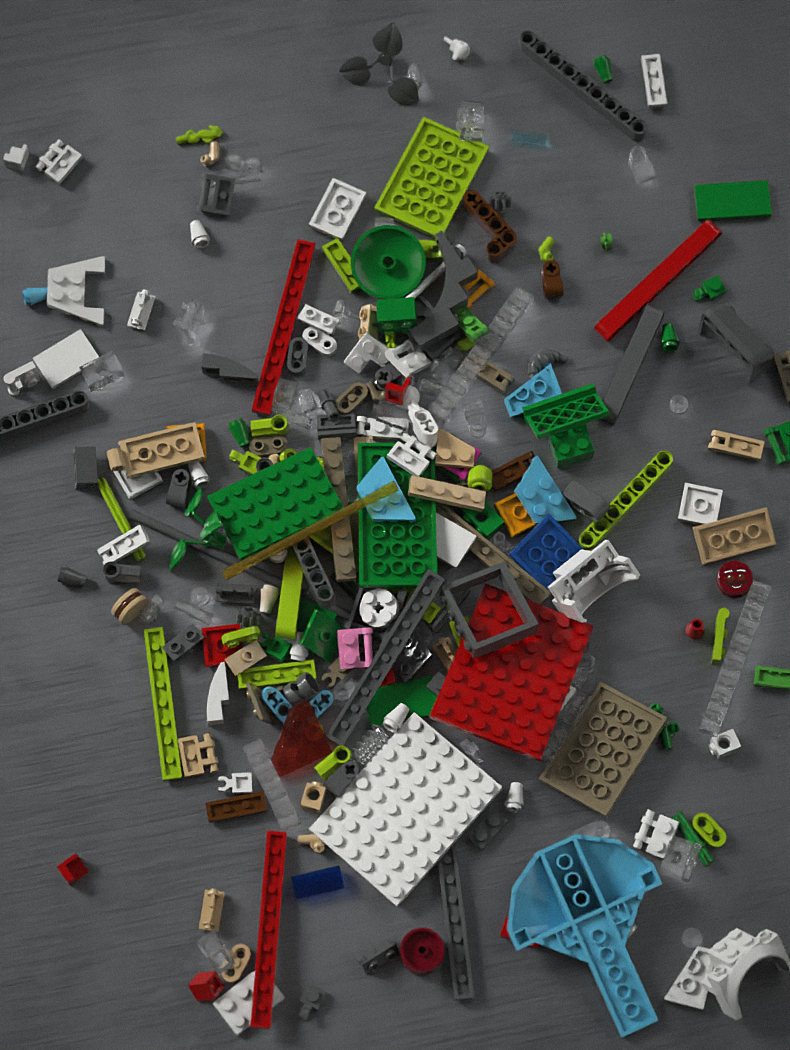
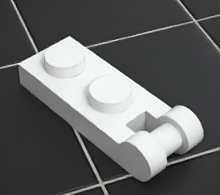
M356 417V437L373 436L374 439L401 440L404 433L408 434L409 420ZM365 425L370 426V430H365Z
M138 525L100 547L97 551L104 560L103 564L109 561L118 562L150 543V540L143 525Z

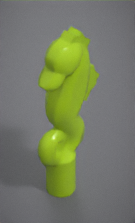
M209 125L210 130H200L197 133L194 130H189L185 135L175 138L177 144L185 142L196 143L200 139L209 144L213 139L220 138L223 132L218 126Z

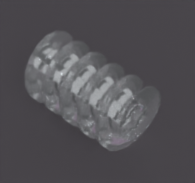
M375 724L371 726L373 731H366L368 737L362 736V742H356L357 748H351L353 759L365 768H367L365 761L372 762L371 755L378 756L375 750L382 751L381 744H388L386 738L392 739L385 730Z

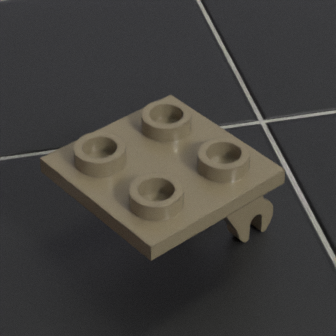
M251 683L246 684L248 688L246 693L249 700L253 701L255 706L253 711L256 718L271 725L275 724L273 718L275 715L271 710H268L267 705L261 699L262 688ZM283 686L276 688L280 693L284 692ZM268 692V698L273 696L274 692ZM286 705L280 706L278 709L279 714L288 711Z

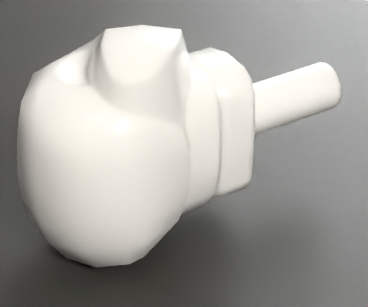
M444 37L443 40L451 45L449 50L453 52V60H466L470 53V46L461 40L454 39L452 41L448 37Z

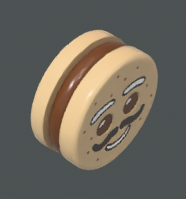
M133 588L118 599L111 613L121 624H127L143 611L148 599L137 588Z

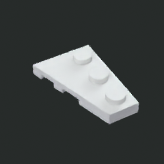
M697 946L665 996V1001L703 1011L708 990L703 988L701 981L713 971V964L707 953L710 949Z

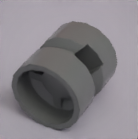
M305 672L296 681H292L284 686L283 691L291 705L298 708L307 702V698L312 699L318 695L320 687L316 679L310 673Z

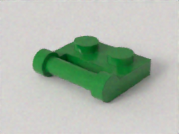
M790 421L763 430L775 453L778 466L790 462ZM779 433L788 455H783L774 434Z

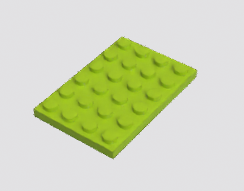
M423 117L374 207V211L433 238L440 231H443L445 234L463 200L464 194L469 189L489 151V146Z

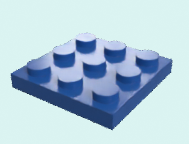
M547 514L508 555L524 571L549 590L548 586L557 580L553 572L581 549H584L550 514Z

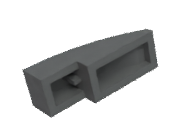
M203 353L201 366L203 374L219 375L221 382L258 385V375L244 365L226 357Z

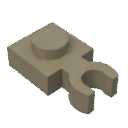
M338 657L328 667L331 673L324 674L321 681L324 682L326 679H331L332 682L328 685V688L332 689L336 685L337 679L343 682L356 668L340 669Z

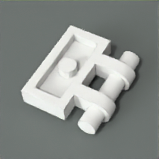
M58 139L55 144H51L45 156L39 158V163L35 168L38 171H42L44 167H47L45 175L60 185L83 157L82 154L69 145L62 150L61 147L64 143ZM54 155H58L53 162L50 161Z
M404 433L401 440L406 442L405 445L397 441L387 454V459L413 476L420 477L430 462L425 457L433 460L437 453L432 451L430 446L418 442L417 438L413 435L409 436ZM414 447L415 449L420 451V453L418 454L414 452L413 450H411V448Z
M647 810L645 817H642L641 822L643 823L639 833H636L634 837L636 840L633 846L641 849L643 842L648 844L646 852L665 859L680 822L661 814L658 821H654L652 819L655 812ZM650 825L655 827L651 838L646 837Z

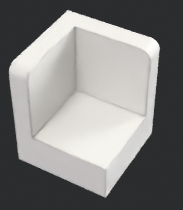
M24 144L22 149L11 147L10 153H5L3 158L5 167L23 171L30 153L28 145Z

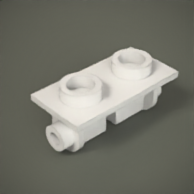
M144 289L142 292H137L127 326L141 330L146 329L156 296L149 295V291Z
M309 305L304 306L297 318L303 324L306 323L316 327L328 335H334L335 327L339 322V319Z

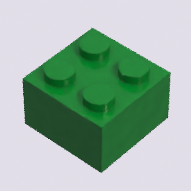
M414 297L376 300L377 321L380 333H384V335H393L395 332L410 334V330L418 325Z
M586 424L547 437L557 468L591 459L594 456V448Z

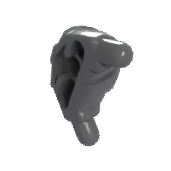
M547 347L536 350L527 361L530 379L550 363L552 365L559 361L563 363L568 362V357Z

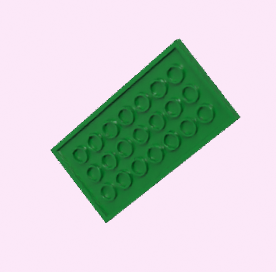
M358 443V484L378 460L384 457L416 521L410 523V521L373 522L358 493L359 588H417L428 569L437 574L436 502L408 496L412 474L387 459V454L396 443ZM414 447L411 448V450H413L414 452L418 454L420 453V451H418ZM425 457L430 462L420 477L435 480V458L432 460L429 457Z

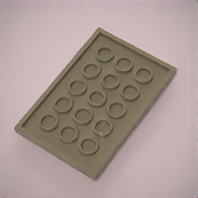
M600 682L539 777V780L607 818L668 719L664 715Z

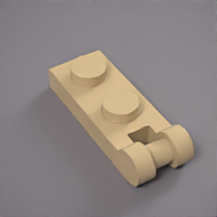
M712 430V441L708 445V450L760 461L765 441ZM719 440H725V444H719Z

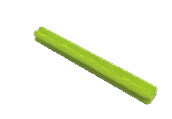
M104 477L98 479L97 486L122 534L130 531L131 527ZM142 548L133 552L136 561H141L145 558Z

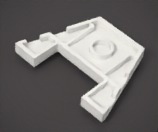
M105 256L48 269L47 307L68 315L77 316L83 321H90L99 327H103L104 308L84 307L85 274L104 275Z

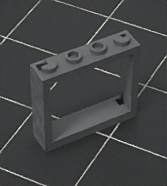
M505 561L441 586V594L439 595L441 604L443 606L446 605L448 617L451 622H455L456 632L465 641L464 647L471 653L473 659L538 633L539 624ZM499 577L524 624L477 643L452 595Z

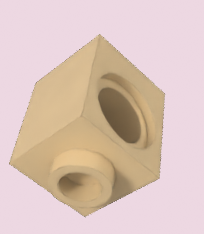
M312 781V784L306 783L301 801V809L321 813L326 795V787H323L322 783ZM312 792H316L320 796L317 800H310L309 795Z

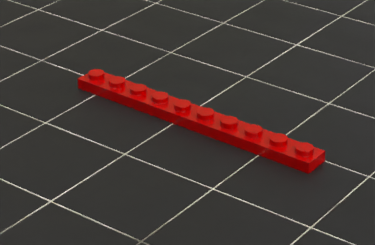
M297 239L253 402V413L266 416L271 415L316 246L314 242Z
M267 830L250 1028L270 1030L287 832Z

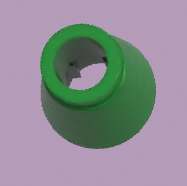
M607 55L594 58L593 66L603 83L613 81L610 58Z
M672 323L663 324L661 346L666 352H674L678 350L680 345L674 325Z
M242 418L229 422L228 430L239 444V447L249 445L250 441L246 422H243Z

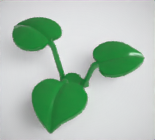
M199 488L188 501L185 508V516L189 517L192 514L204 525L199 539L206 541H185L181 539L174 546L170 554L169 570L171 573H173V569L183 558L188 544L206 547L211 545L220 550L226 542L227 536L217 531L223 526L218 512H212L206 522L196 513V509L202 501V488Z

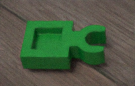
M262 633V637L266 639L264 643L258 641L262 649H266L267 655L283 663L290 652L292 644L276 637L271 640L268 634Z

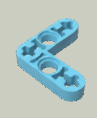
M266 687L261 692L262 701L284 727L294 734H299L331 706L334 700L330 691L321 689L318 695L308 699L306 703L295 710L276 688ZM274 692L273 697L279 702L275 703L273 700L267 699V693ZM322 694H323V695H328V696L326 697V700H327L326 703L323 702V701L320 702L321 699H322V698H321V695H322ZM313 701H315L316 703L320 702L318 706H320L321 708L319 709L315 704H313ZM286 705L288 708L287 713L283 716L279 715V707ZM308 706L314 708V714L311 717L305 715V709ZM299 714H300L304 719H306L305 722H304L303 720L299 721V720L301 719V717L298 716ZM293 720L296 721V722L299 721L298 724H297V725H298V728H297V729H296V728H291V727L293 726V724H292V721H293Z

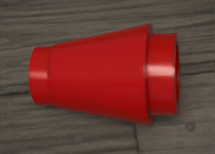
M694 619L687 624L686 634L689 638L696 640L703 637L705 628L700 619Z

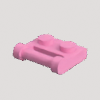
M373 627L337 630L340 669L369 667L373 660L371 638ZM358 634L364 635L366 661L360 662Z

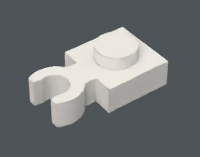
M252 772L232 773V779H228L225 776L218 777L219 782H226L225 787L218 788L219 792L223 793L232 789L233 794L253 793Z

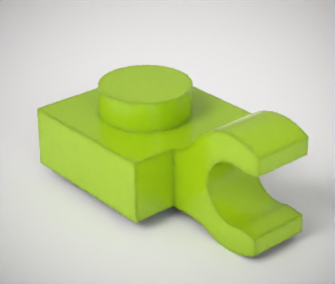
M236 450L231 451L229 460L240 463L238 466L239 470L249 475L257 473L256 463L261 457L249 451L245 455Z

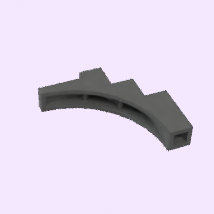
M443 231L435 234V242L442 254L445 265L446 279L444 289L433 311L423 322L410 330V338L419 352L458 331L460 321L453 312L468 305L469 294L463 286L476 280L479 271L474 261L471 262L468 257L462 260L460 252L454 250L450 237L448 235L445 236Z

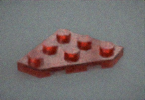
M308 699L289 708L270 760L279 778L332 753Z

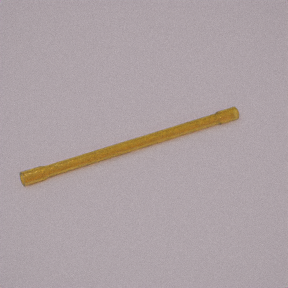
M392 481L375 492L221 571L227 581L241 574L244 570L374 502L398 492L399 489L396 483Z

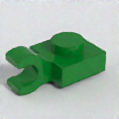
M719 275L702 282V287L694 290L692 296L695 301H699L706 296L711 301L726 294L727 289Z

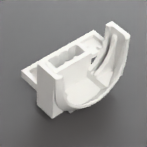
M604 540L592 551L581 549L555 570L553 574L557 580L550 584L548 589L554 596L552 602L560 613L576 621L586 622L587 619H584L582 614L594 601L621 583L637 580L640 574L628 557L619 556L610 541Z
M736 928L707 951L714 969L701 981L704 989L715 994L724 1014L738 1020L742 1018L738 1004V990L744 975L751 966L759 960L771 956L779 971L784 970L790 973V960L778 934L765 929L758 936L753 937Z

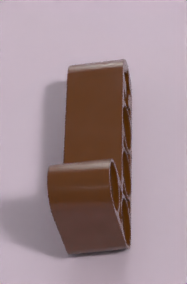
M474 190L467 191L463 197V207L492 238L486 246V259L491 263H497L516 248L517 235L478 192ZM485 212L488 215L483 217L480 213ZM497 225L500 229L495 230L492 226ZM509 238L512 240V242L507 243L504 241V239ZM491 250H497L498 253H497V254H492V253H490V251H491Z

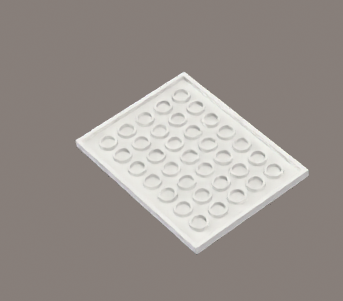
M414 712L401 726L400 730L398 729L309 830L398 907L503 788Z

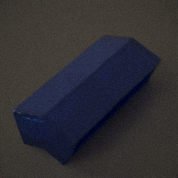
M339 865L291 877L296 899L345 888Z

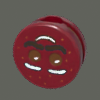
M728 561L719 569L716 578L717 587L723 595L729 598L743 597L751 589L753 583L752 570L742 561Z

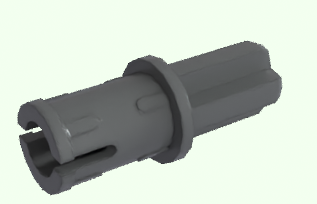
M320 388L317 395L321 401V408L325 410L330 421H335L340 417L335 406L336 402L331 398L327 389Z

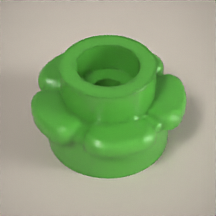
M604 232V236L600 237L602 248L605 247L606 251H608V249L613 248L611 233L605 234Z

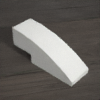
M225 662L220 663L210 686L207 701L208 726L224 724L222 705L230 704Z

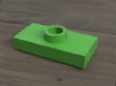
M756 665L753 686L790 691V670Z

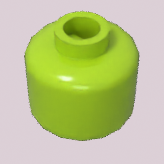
M484 465L470 468L468 472V487L485 492L490 490L493 475L491 469Z

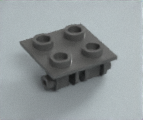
M412 633L392 667L407 683L409 680H413L417 671L420 672V668H424V664L433 658L434 652L429 648L427 649L418 637Z

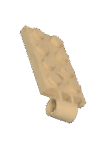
M195 422L121 440L118 442L120 448H113L106 452L111 471L115 472L126 468L127 479L205 459ZM147 452L148 457L142 458L141 454Z

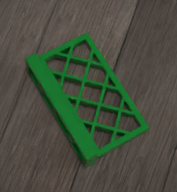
M593 383L522 407L525 423L527 426H530L538 440L610 416L609 410L597 394ZM567 414L571 416L570 418L564 417V415ZM547 420L553 421L552 424L546 423V422H547Z

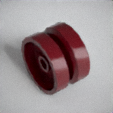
M420 927L412 929L401 942L400 956L402 964L415 975L425 976L439 969L444 957V945L440 936L429 928ZM421 948H424L425 953L420 954L418 950L421 951Z

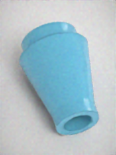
M47 287L26 288V290H23L22 296L25 305L32 306L47 299Z

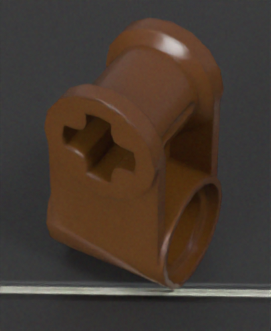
M553 260L546 261L541 274L544 298L564 296L559 264Z

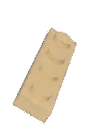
M412 475L408 496L482 512L486 492Z

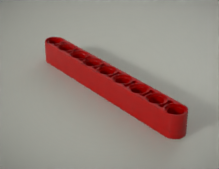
M709 219L706 220L595 325L594 330L605 341H611L646 308L647 304L649 305L715 243L723 232Z

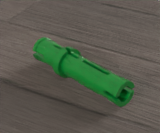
M679 811L677 813L681 821L676 814L673 815L671 818L680 822L678 825L679 829L691 845L692 852L696 853L703 863V866L707 867L709 865L705 857L712 864L715 859L705 847L706 843L701 841L683 812Z

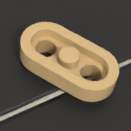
M235 945L222 966L221 975L226 982L234 983L238 981L250 961L251 952L246 945ZM239 952H244V953H245L244 958H242V959L238 958V957H237L238 953H239ZM234 970L235 975L229 976L228 971Z

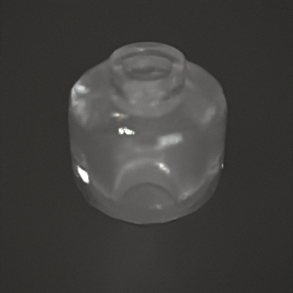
M310 388L297 392L293 399L300 415L306 414L307 417L317 414L316 410L321 407L316 391L310 390Z

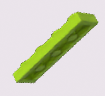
M314 660L247 668L237 675L239 690L248 689L246 686L248 683L260 688L289 684L292 681H296L305 672L310 673L316 679Z

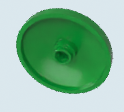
M381 225L368 230L358 239L352 250L351 271L357 285L368 295L380 300L407 296L419 285L425 272L426 259L421 243L411 232L399 226Z

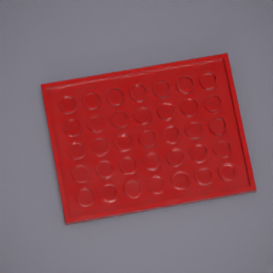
M486 583L468 623L477 643L524 624L508 593ZM525 599L539 624L538 633L475 659L465 649V641L462 638L429 718L540 762L594 625L568 618L563 613Z

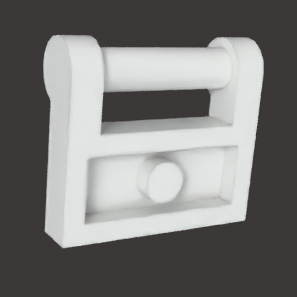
M411 339L406 340L404 344L396 348H390L385 351V357L406 378L427 368L431 363L424 353L419 352ZM405 351L410 353L402 358L397 356Z
M33 361L4 376V382L8 385V392L14 397L19 395L20 390L26 387H33L40 381Z

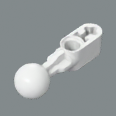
M410 385L405 393L403 405L399 406L409 410L408 415L413 423V431L419 442L432 448L437 445L438 426L430 412L419 406V391L416 387Z

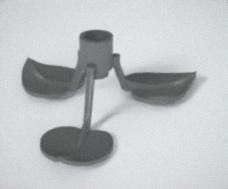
M391 22L389 25L378 30L373 36V45L380 52L379 57H376L368 66L364 57H351L341 65L339 72L349 82L362 85L370 79L371 73L369 69L377 62H380L383 66L390 65L391 81L393 84L388 87L389 96L400 104H414L419 101L418 87L415 81L407 76H401L397 80L394 77L393 59L394 56L401 52L403 41L394 22Z

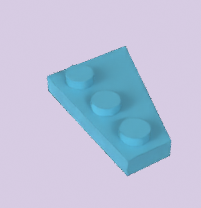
M551 363L504 399L510 418L523 414L522 407L562 394Z

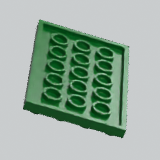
M311 447L207 496L213 510L219 513V518L223 524L222 527L240 561L345 512L344 506Z

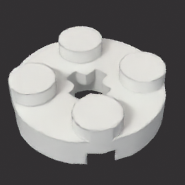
M373 589L370 592L364 593L360 603V615L364 622L374 628H385L398 616L399 603L392 593L385 589ZM380 603L384 608L380 610V613H377L375 607Z

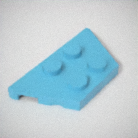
M538 455L535 456L514 491L535 524L539 523L547 514H550L556 521L576 519L577 517Z
M381 457L356 487L362 502L373 522H415L416 518L384 457Z

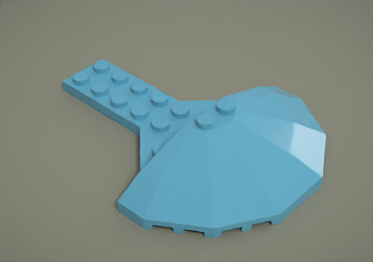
M575 834L536 852L512 887L507 931L516 951L533 943H538L587 962L621 1037L658 1021L625 947L644 892L662 884L654 864L618 839Z

